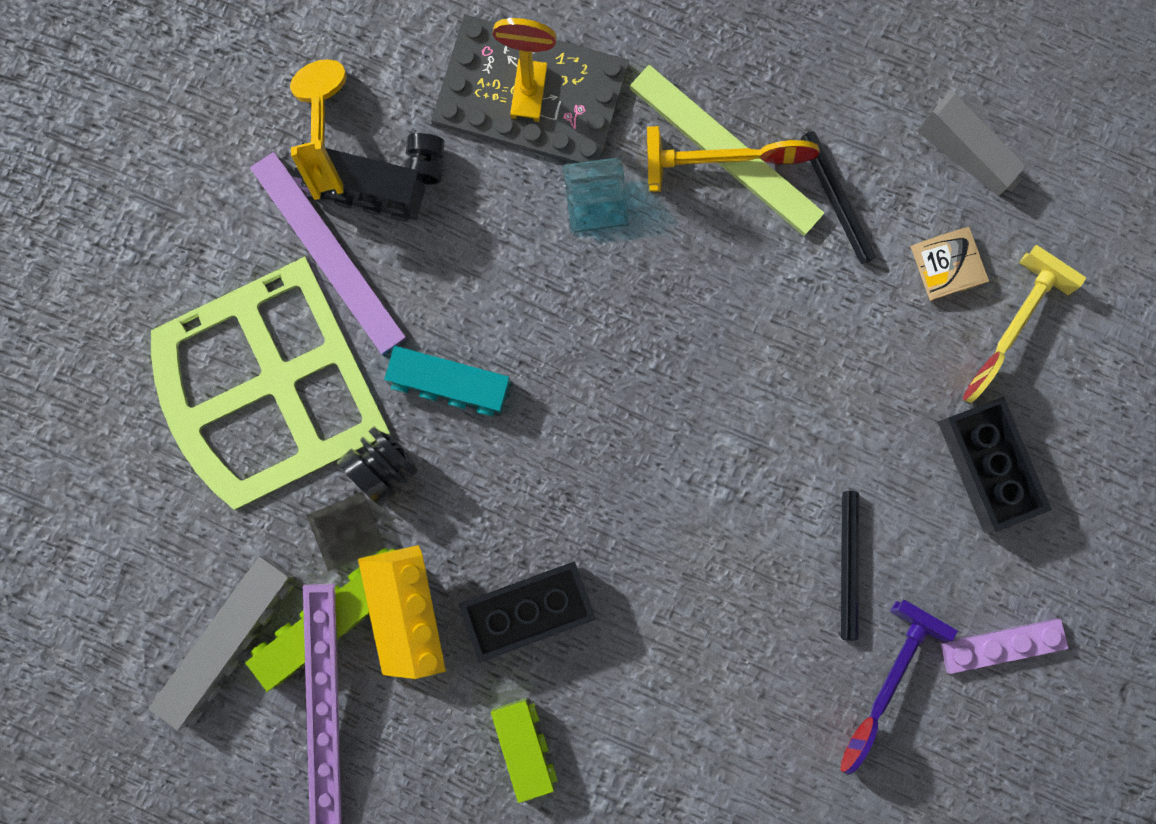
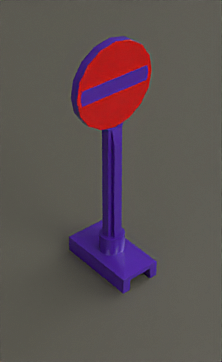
M904 599L901 603L895 601L890 612L911 624L905 635L907 639L873 703L870 716L861 723L847 745L840 768L846 775L854 773L870 751L878 731V719L889 705L919 644H923L927 634L941 642H952L958 630Z

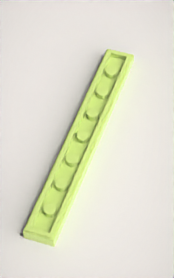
M648 65L631 83L630 90L701 150L747 148L652 66ZM761 159L718 163L803 236L824 215L820 208Z

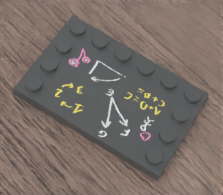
M464 14L431 119L432 124L598 170L629 66V59L557 40L554 48L550 50L533 52V61L547 63L540 122H534L533 118L517 116V119H511L510 113L518 59H520L519 50L502 45L495 40L492 35L494 22Z

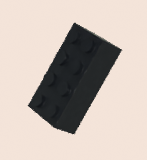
M325 148L343 183V193L337 194L335 189L320 192V199L315 201L322 202L325 198L334 200L336 205L344 208H351L354 205L362 207V210L369 214L380 215V212L391 214V218L398 221L408 222V219L417 221L425 192V185L418 170ZM295 165L293 178L304 191L306 197L314 200Z
M1004 396L938 422L984 533L1000 531L1052 510Z
M575 561L459 603L479 663L596 620Z

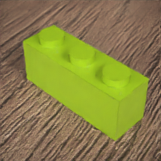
M525 698L492 709L491 716L517 802L521 803L554 792L553 783L557 782L558 778L553 763L547 764L544 753L548 752L549 749L544 733L538 735L535 723L539 722L540 719L535 703L529 705L528 699Z

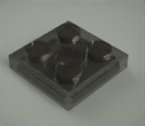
M364 492L306 515L328 571L342 567L386 547Z

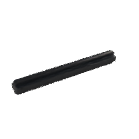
M811 131L804 134L800 140L810 141L819 146V155L810 160L859 262L866 264L872 261L876 254L816 132Z
M844 491L842 493L841 639L845 641H856L859 638L860 494L857 491Z

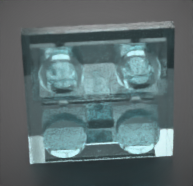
M620 157L562 165L571 233L629 225L625 177Z

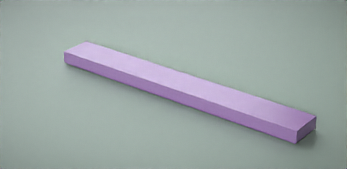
M272 152L251 166L250 169L379 352L385 355L394 346H398L407 338L275 152Z
M335 583L303 585L310 824H342Z

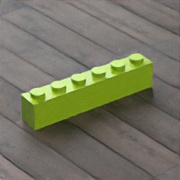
M385 547L376 554L390 552L398 549L392 548L388 550L387 547ZM360 567L348 576L350 581L342 588L339 585L335 586L337 640L370 615ZM304 610L299 614L302 619L293 626L290 622L282 626L274 633L277 637L268 645L265 641L259 644L250 652L253 657L245 662L266 692L274 690L305 666Z

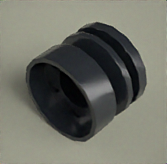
M373 426L369 433L377 442L373 445L365 437H362L360 441L367 452L362 455L351 448L337 461V464L371 500L380 507H383L396 494L389 481L394 478L405 485L408 481L400 470L404 468L412 476L419 470L415 467L408 452L392 436Z

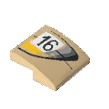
M970 227L955 230L910 246L931 302L989 282Z

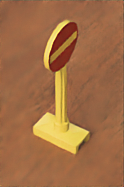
M1035 245L1030 253L1026 252L1019 264L1038 275L1034 281L1035 286L1000 339L996 352L978 371L965 391L963 401L968 404L976 400L991 383L1005 359L1004 353L1011 348L1045 293L1049 292L1054 286L1066 295H1070L1079 289L1086 280L1085 276L1038 245Z

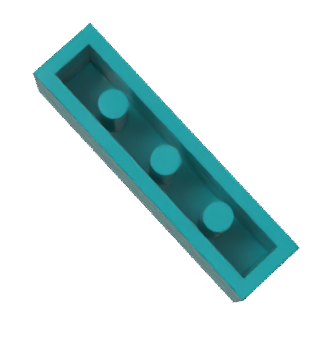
M398 346L393 347L384 378L391 385L390 389L393 391L408 394V390L420 392V398L436 402L437 397L449 400L447 405L459 409H465L466 405L477 408L476 413L488 417H493L494 413L502 415L511 383L509 376Z

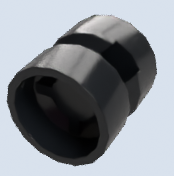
M413 133L407 136L406 155L409 158L405 160L404 167L418 170L423 183L426 185L441 182L443 166L439 160L444 157V139L427 133Z

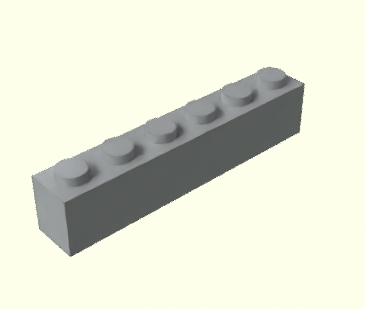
M259 556L148 710L177 731L187 726L192 727L202 715V711L199 709L206 700L210 702L220 690L221 686L218 685L224 675L229 676L237 667L239 661L236 658L242 650L247 651L255 642L257 636L254 633L261 624L265 626L275 614V610L272 608L279 599L283 601L293 589L291 582L295 577L267 556Z

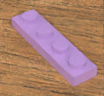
M1058 618L956 639L952 642L940 643L946 671L949 674L1068 649L1062 620Z

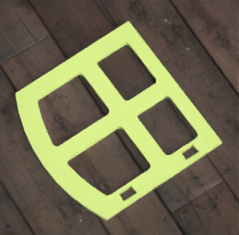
M306 257L151 330V359L154 382L169 429L195 472L217 496L234 510L339 460L351 448L356 451L364 448L360 441L362 437H365L371 443L376 442L375 438L369 433L373 426L388 435L391 434ZM281 278L284 286L269 292L265 285ZM300 287L325 338V342L323 345L301 356L284 362L259 311V306L261 303L290 289ZM199 317L202 325L187 332L183 324ZM236 317L259 363L261 374L190 408L180 370L179 344L213 326ZM332 364H336L362 415V422L322 441L296 389V383ZM268 395H273L298 446V453L245 480H240L213 451L202 435L201 430L212 422Z

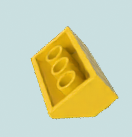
M419 545L359 558L358 562L382 675L418 679L446 672L424 559Z

